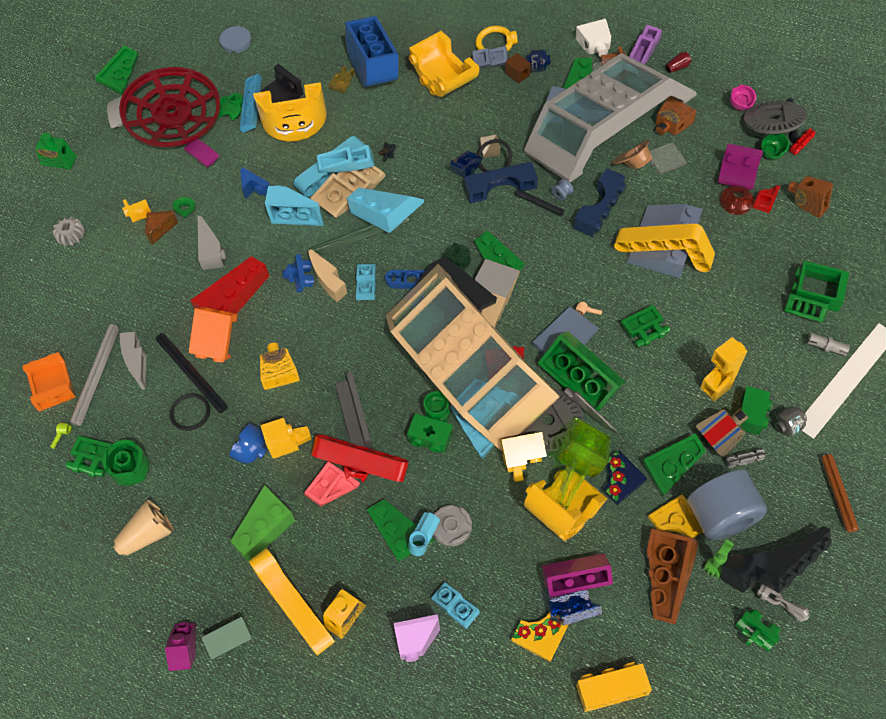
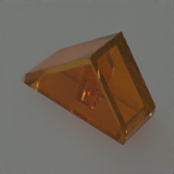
M173 211L148 212L146 214L145 234L150 244L153 245L178 224Z

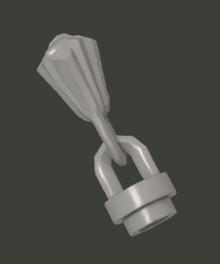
M763 584L757 592V595L760 596L759 599L764 602L766 600L773 605L780 604L800 622L808 620V608L782 599L780 593ZM770 593H772L777 597H775L773 600L768 596L770 595Z

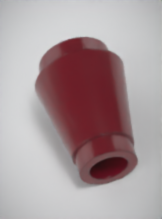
M686 51L680 52L665 65L667 71L672 73L688 67L691 63V57Z

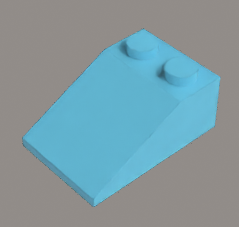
M280 185L268 186L265 206L272 224L324 225L319 203L288 187Z

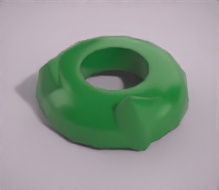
M188 197L178 198L172 203L173 210L177 214L182 215L183 218L191 214L196 207L195 201ZM181 206H188V207H189V208L186 209V210L180 209Z

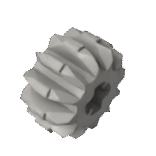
M72 216L69 219L64 217L63 221L58 220V224L53 225V235L60 245L63 244L67 247L70 244L74 246V243H80L79 239L84 238L83 233H85L83 225Z

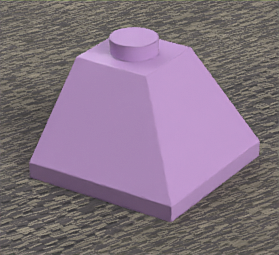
M438 614L394 623L401 660L412 662L418 660L419 656L424 655L440 631Z

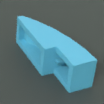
M369 145L351 149L348 146L317 155L320 172H346L375 166L372 150Z

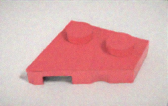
M328 461L304 492V495L321 507L358 488L360 483L351 476L346 479L345 472Z

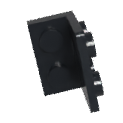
M279 63L274 66L276 80L260 91H270L272 103L295 100L304 94L301 80Z

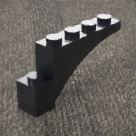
M822 526L805 539L774 551L749 555H737L734 553L721 565L722 581L742 593L749 587H753L757 581L780 593L785 587H789L793 579L801 575L811 562L814 563L819 554L824 550H828L832 542L830 539L831 529Z

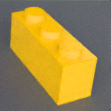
M636 662L623 665L624 669L616 671L614 668L603 670L602 674L598 676H593V674L581 676V680L577 682L576 686L584 712L649 695L652 689L643 663L636 665Z

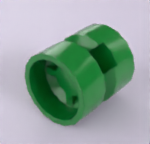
M439 391L427 394L423 401L425 416L447 422L450 417L449 400Z

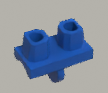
M295 255L296 261L293 265H287V268L283 270V277L289 279V282L295 281L296 291L302 292L303 287H312L314 283L313 275H304V272L311 271V260H302L301 255Z

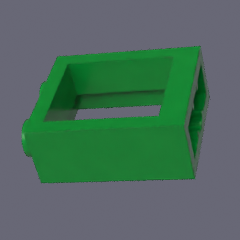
M803 261L802 266L796 269L794 278H797V282L793 283L791 293L829 303L828 310L838 312L844 302L849 272ZM804 276L836 284L833 297L802 290Z

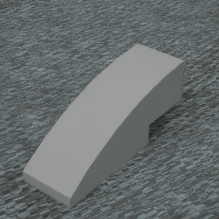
M135 332L120 333V347L125 364L137 384L144 390L146 389L147 355L142 347H140V340Z

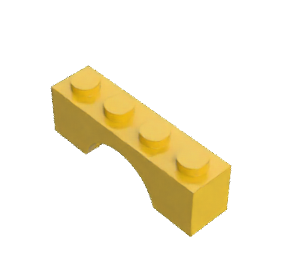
M732 337L713 353L711 361L716 366L703 379L700 387L713 401H716L730 390L747 353L741 342L736 341Z

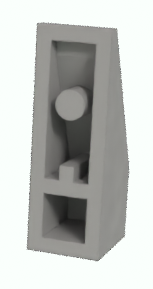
M198 216V260L202 269L224 267V260L227 259L226 250L222 249L220 242L202 216Z

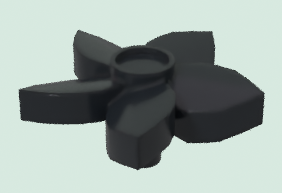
M384 143V149L379 151L381 155H384L383 162H386L388 157L394 158L395 144Z

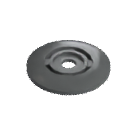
M788 101L760 103L751 107L744 115V123L749 129L764 134H780L793 131L802 126L807 119L806 110L802 106ZM779 116L780 118H779V119H771L770 117Z
M554 389V391L560 397L519 435L542 432L546 452H557L568 448L579 438L583 428L584 420L581 408L572 402L563 391ZM551 415L555 422L552 425H546L543 422V417Z

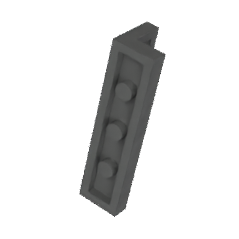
M348 372V380L336 383L335 385L350 442L373 449L353 373Z

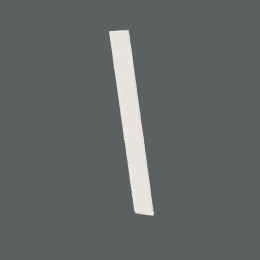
M879 323L806 411L807 421L805 428L802 430L814 439L886 350V327Z

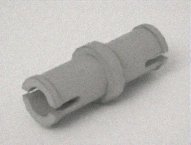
M812 332L807 340L808 345L822 348L825 352L831 351L843 356L847 355L850 348L849 344H844L833 340L832 337L826 338Z

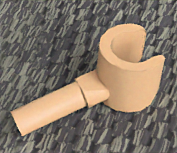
M585 302L578 303L575 309L582 316L585 312L602 315L601 310L588 307Z

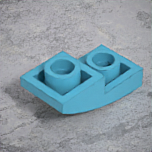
M358 264L356 300H375L376 264Z
M444 583L431 598L432 601L465 629L468 628L480 613L478 608L465 600L458 591L447 583Z

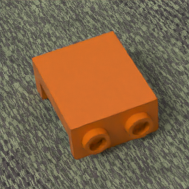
M207 307L195 308L189 353L195 354L197 358H213L215 362H224V360L230 359L231 354H228L232 322L237 321L238 314Z
M59 352L49 354L47 357L31 361L22 366L27 374L33 395L30 397L31 403L39 412L76 398L66 361Z

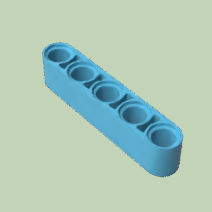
M351 136L334 150L348 146L351 149L366 146V144L356 136ZM316 162L294 180L293 186L305 197H310L333 173L337 175L339 172H320L318 162Z

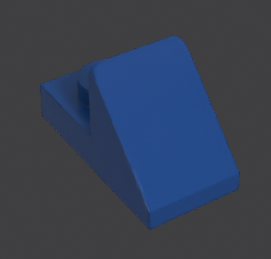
M242 167L240 169L241 183L245 198H248L253 191L266 197L268 186H270L269 182Z

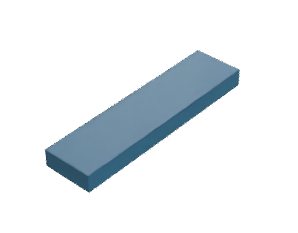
M259 74L245 79L239 129L243 133L255 128L257 124L258 110L253 93L260 92L262 77Z

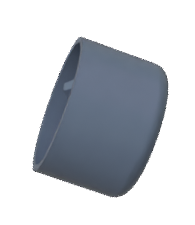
M737 470L721 475L699 487L687 499V503L703 533L710 540H721L736 535L759 522L767 513V505L746 470Z

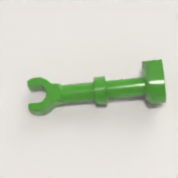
M727 539L725 540L720 550L708 560L703 570L708 571L706 574H711V577L715 575L716 578H719L722 573L721 565L727 561V555L734 543Z

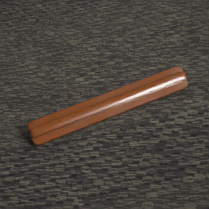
M831 454L823 455L821 460L845 529L849 533L855 532L859 527L834 457Z

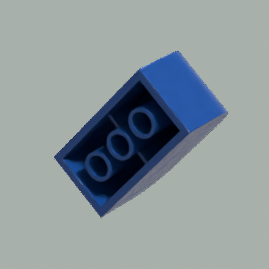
M372 16L345 22L348 56L362 85L368 87L397 80L398 53L378 18Z

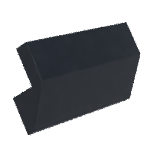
M447 257L434 261L416 282L417 285L439 264L451 276L454 284L481 313L483 309L496 304L497 300L496 296ZM447 286L433 299L454 318L466 308Z

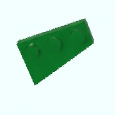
M385 499L368 508L367 513L397 562L410 556L411 553L408 549L409 538L417 525ZM421 541L413 542L418 547L424 545Z

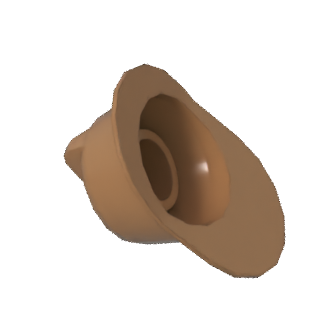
M645 140L633 149L619 155L612 161V164L624 162L630 168L637 169L643 167L652 160V155L647 147L649 140Z

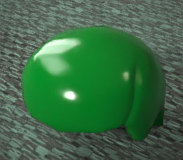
M783 133L769 134L761 141L760 150H763L762 155L768 159H780L788 151L790 142Z

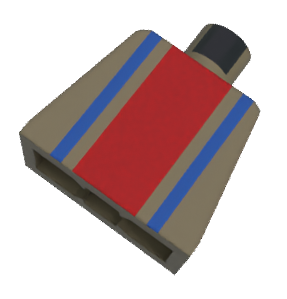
M741 408L733 415L723 409L697 424L696 428L720 456L726 457L746 434L740 425L749 417Z

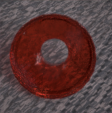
M731 186L723 191L720 204L730 214L743 215L752 208L753 195L742 186ZM734 192H741L744 196L741 198L736 197Z

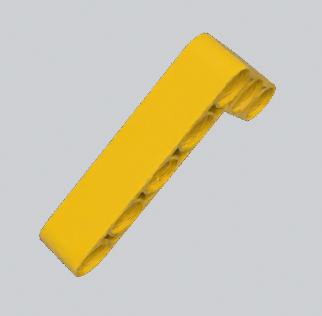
M693 223L621 228L614 244V248L620 252L686 249L694 267L701 272L711 270L715 252L703 227Z
M267 548L248 561L259 579L317 656L335 642L284 575L277 561Z

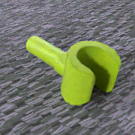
M68 423L57 424V434L50 445L51 448L55 449L62 434L69 435L71 433V425H68Z

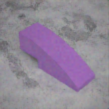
M646 25L629 57L645 65L662 37V30Z

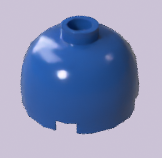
M249 423L239 435L237 444L234 443L229 456L238 462L246 464L254 462L257 458L262 459L267 451L262 430L258 426Z

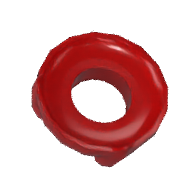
M346 466L343 467L346 479L351 476L361 479L363 483L369 474Z

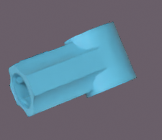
M430 512L423 513L415 531L409 538L408 549L412 555L421 556L426 552L427 546L440 523V519ZM421 541L424 545L418 547L413 542Z

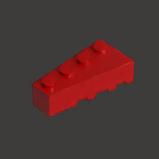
M252 256L191 299L190 301L194 309L207 307L237 314L268 279L269 273L266 264Z

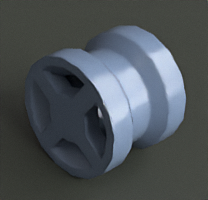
M561 179L558 185H554L551 188V191L557 200L564 201L567 195L573 193L574 189L571 183Z

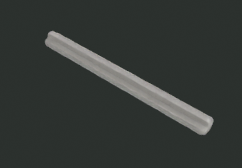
M110 324L107 328L70 422L73 425L80 426L83 422L119 332L117 325Z

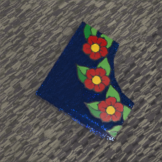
M620 450L604 462V466L608 470L609 481L604 487L603 492L617 506L647 481V477Z

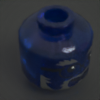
M531 50L527 54V61L531 63V71H545L547 65H550V55H547L546 50Z

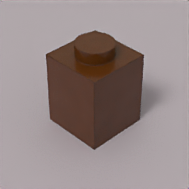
M518 53L505 61V74L518 84L530 76L531 63Z

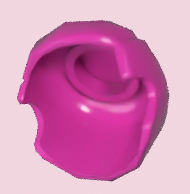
M743 84L736 88L734 87L730 95L731 105L740 111L748 110L756 101L755 91L750 86Z

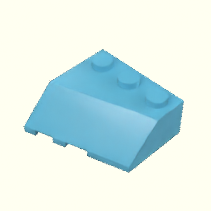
M364 188L356 189L347 197L351 214L389 233L424 203V199Z

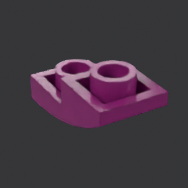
M199 139L192 141L184 148L187 154L196 158L205 167L214 164L215 160L220 157L212 148Z

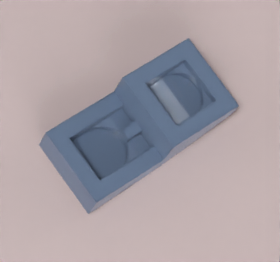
M506 46L491 50L485 48L472 51L473 60L479 68L505 65V61L508 59Z

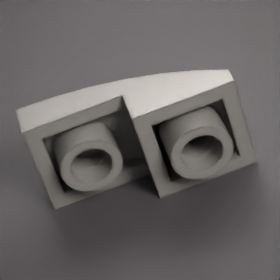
M121 97L107 104L108 119L112 129L117 126H123L119 115Z

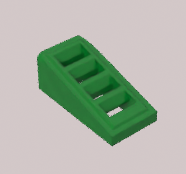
M790 293L784 312L822 323L825 321L830 304ZM795 299H797L798 303L796 309L793 310L792 307ZM804 301L806 302L803 312H801L800 309L802 306V302ZM810 304H814L811 314H808ZM818 306H821L820 314L816 316Z

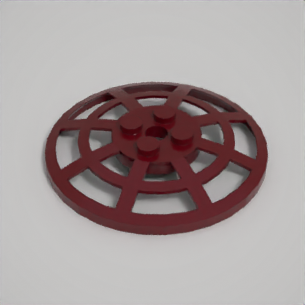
M165 67L143 74L127 87L120 100L119 115L127 132L140 142L157 147H174L190 143L206 134L217 121L221 104L217 88L205 75L189 68ZM171 75L185 76L183 85L167 84L162 86L159 78ZM192 78L207 86L210 92L202 96L197 90L189 87ZM153 80L155 89L148 92L142 99L133 96L138 88ZM180 90L179 94H166L165 91ZM159 93L160 97L153 104L147 102L151 97ZM186 93H191L197 100L190 103L185 98ZM214 97L216 103L215 114L213 117H205L207 110L205 102ZM129 101L138 105L136 111L137 120L127 121L126 108ZM201 105V115H192V109ZM143 108L151 110L152 117L142 119ZM188 121L196 122L191 128L185 131L183 125H185ZM155 122L160 128L157 132H154L146 124ZM201 123H208L198 133L190 137L188 136V134L196 130L201 125ZM141 126L145 132L152 135V138L150 140L134 133L130 127ZM176 128L178 131L177 134H164L167 129ZM179 137L182 138V140H178V141L158 142V140H159L160 138H163V139H172V138H179Z

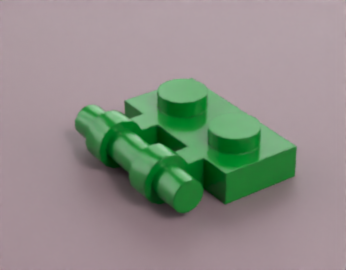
M654 305L621 320L620 324L630 338L635 336L640 338L634 342L637 348L646 347L651 344V341L657 338L661 339L670 332L668 325L664 327L659 325L663 322L664 318ZM652 328L654 332L647 335L645 331Z
M78 436L70 452L72 456L76 457L75 461H67L66 468L72 469V472L88 473L91 477H104L106 471L101 469L100 466L103 454L112 447V444ZM85 460L92 461L90 466L83 463Z

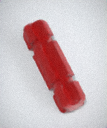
M807 129L795 141L796 143L790 147V153L797 155L810 142L809 140H812L815 136V130Z

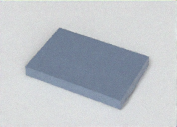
M569 307L532 342V345L545 354L557 337L567 331L585 345L598 332L599 328L572 307Z

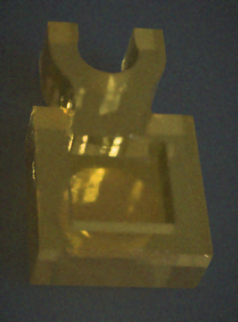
M343 65L341 73H336L330 81L329 88L344 93L351 83V77L355 74L354 69L351 68L350 71L346 72V66Z

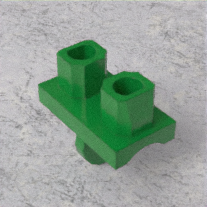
M756 609L750 612L746 611L735 625L749 638L745 644L750 646L754 642L769 652L780 639V636H778L780 628L774 623H770L768 626L764 625L760 621L762 615Z

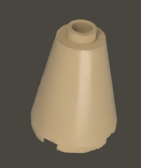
M147 500L114 539L115 545L113 547L118 554L128 556L170 535L174 530L172 523L166 515L163 516L159 512L161 509L154 502Z

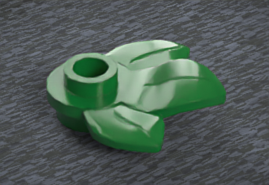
M233 93L230 96L221 97L218 118L228 114L234 121L242 111L243 96L240 93Z

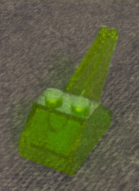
M577 417L571 424L557 455L560 462L566 465L556 500L560 505L565 498L574 469H577L579 472L562 505L566 510L585 477L588 475L594 478L602 472L609 462L611 437Z

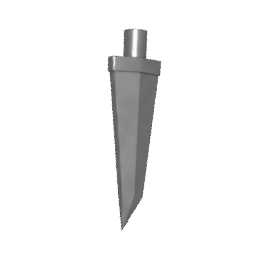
M568 387L563 392L583 412L604 428L619 433L578 391L574 392Z

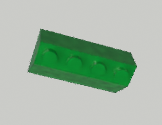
M569 331L560 334L538 362L543 369L566 389L569 387L574 392L578 391L598 412L626 383L624 379Z

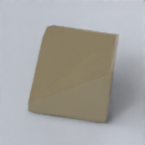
M497 135L480 137V148L485 142L498 139ZM499 143L487 145L482 151L483 158L499 156Z

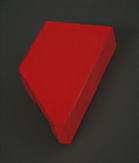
M776 185L775 188L759 191L752 208L770 214L781 186Z

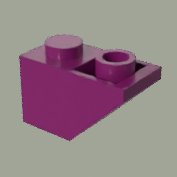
M181 622L174 625L165 646L169 671L191 669L196 652V623Z

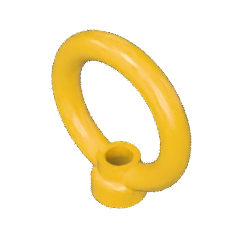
M490 26L483 29L477 35L475 42L477 50L485 49L482 45V39L489 33L499 32L506 36L507 43L505 46L507 47V52L512 48L513 44H518L516 30L510 32L502 26Z

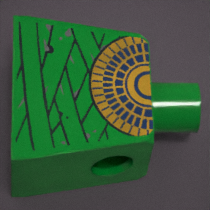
M43 133L35 147L42 166L71 170L77 158L64 139L51 137L49 133Z

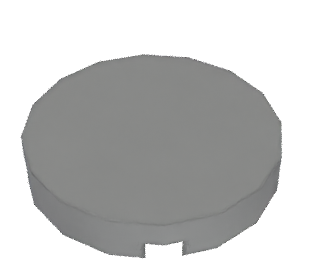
M447 505L434 513L440 519V523L433 534L439 543L445 546H457L469 538L472 532V521L465 509L454 505Z

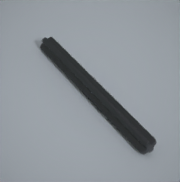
M164 333L157 335L155 339L215 409L219 413L227 410L228 406L168 337Z

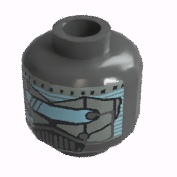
M788 407L776 415L775 427L778 432L784 433L787 436L795 435L805 428L806 414L800 408Z

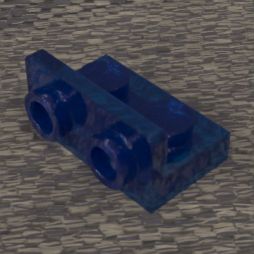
M588 589L548 599L551 620L563 626L602 614L601 605L590 600Z

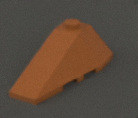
M651 529L647 557H649L650 566L649 577L651 578L653 619L676 624L699 544V541L696 539Z

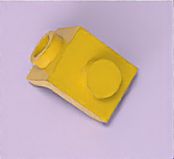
M126 199L123 200L125 207H122L126 217L130 216L132 222L152 215L146 199L130 206Z

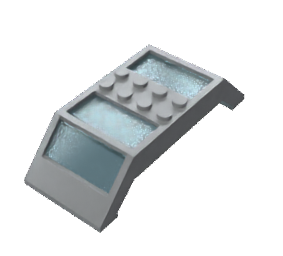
M621 53L544 104L525 146L524 154L570 183L583 174L582 170L593 149L668 97L673 96L682 103H686L696 96V91Z

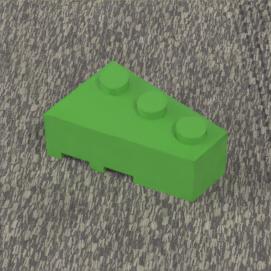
M264 485L230 542L248 562L295 522L294 516Z

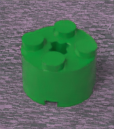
M131 440L114 442L111 445L112 447L103 454L102 465L105 471L118 485L131 486L143 482L149 470V460L141 447Z

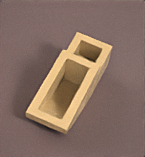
M310 249L308 252L317 280L327 294L338 302L347 294L345 283L339 279L336 267Z

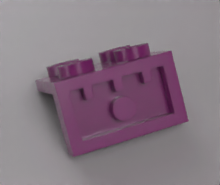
M727 143L718 183L753 190L763 150Z

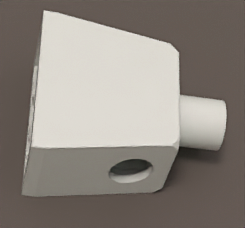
M606 19L577 26L576 40L587 54L598 53L601 57V55L608 53L611 35Z

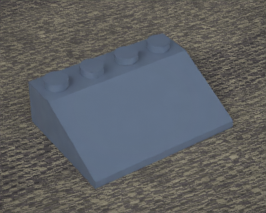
M687 204L648 205L640 227L699 224L703 209ZM686 249L630 252L627 263L680 278L688 253Z

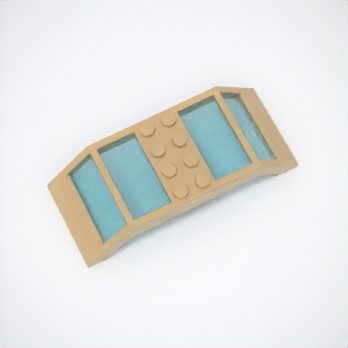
M439 264L386 315L390 332L456 410L501 451V439L519 436L560 397L524 361L454 284L451 276Z

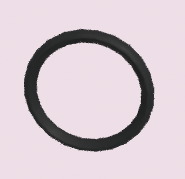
M492 139L481 146L478 151L477 162L483 172L489 170L485 169L481 163V153L491 143H501L507 148L509 158L505 167L510 166L512 150L505 141Z
M186 394L179 397L172 404L169 417L176 428L185 431L195 430L201 427L209 418L210 405L199 394ZM191 397L202 400L206 406V414L200 423L185 427L175 421L174 409L180 401Z

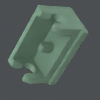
M240 617L201 638L211 660L251 640L253 637L245 619Z

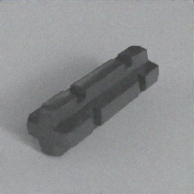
M759 448L755 449L754 452L750 450L738 453L736 456H727L725 463L728 468L736 467L737 464L740 466L752 463L754 460H764L766 454L764 449Z

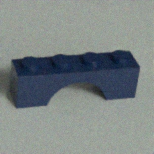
M532 162L465 176L464 186L469 203L487 200L490 190L499 185H510L522 191L537 189L538 177Z
M606 168L599 179L597 189L603 200L596 205L582 206L574 219L573 229L591 237L594 236L596 231L599 232L603 225L602 221L604 218L607 219L609 217L610 208L617 204L618 195L620 193L623 194L626 188V176Z

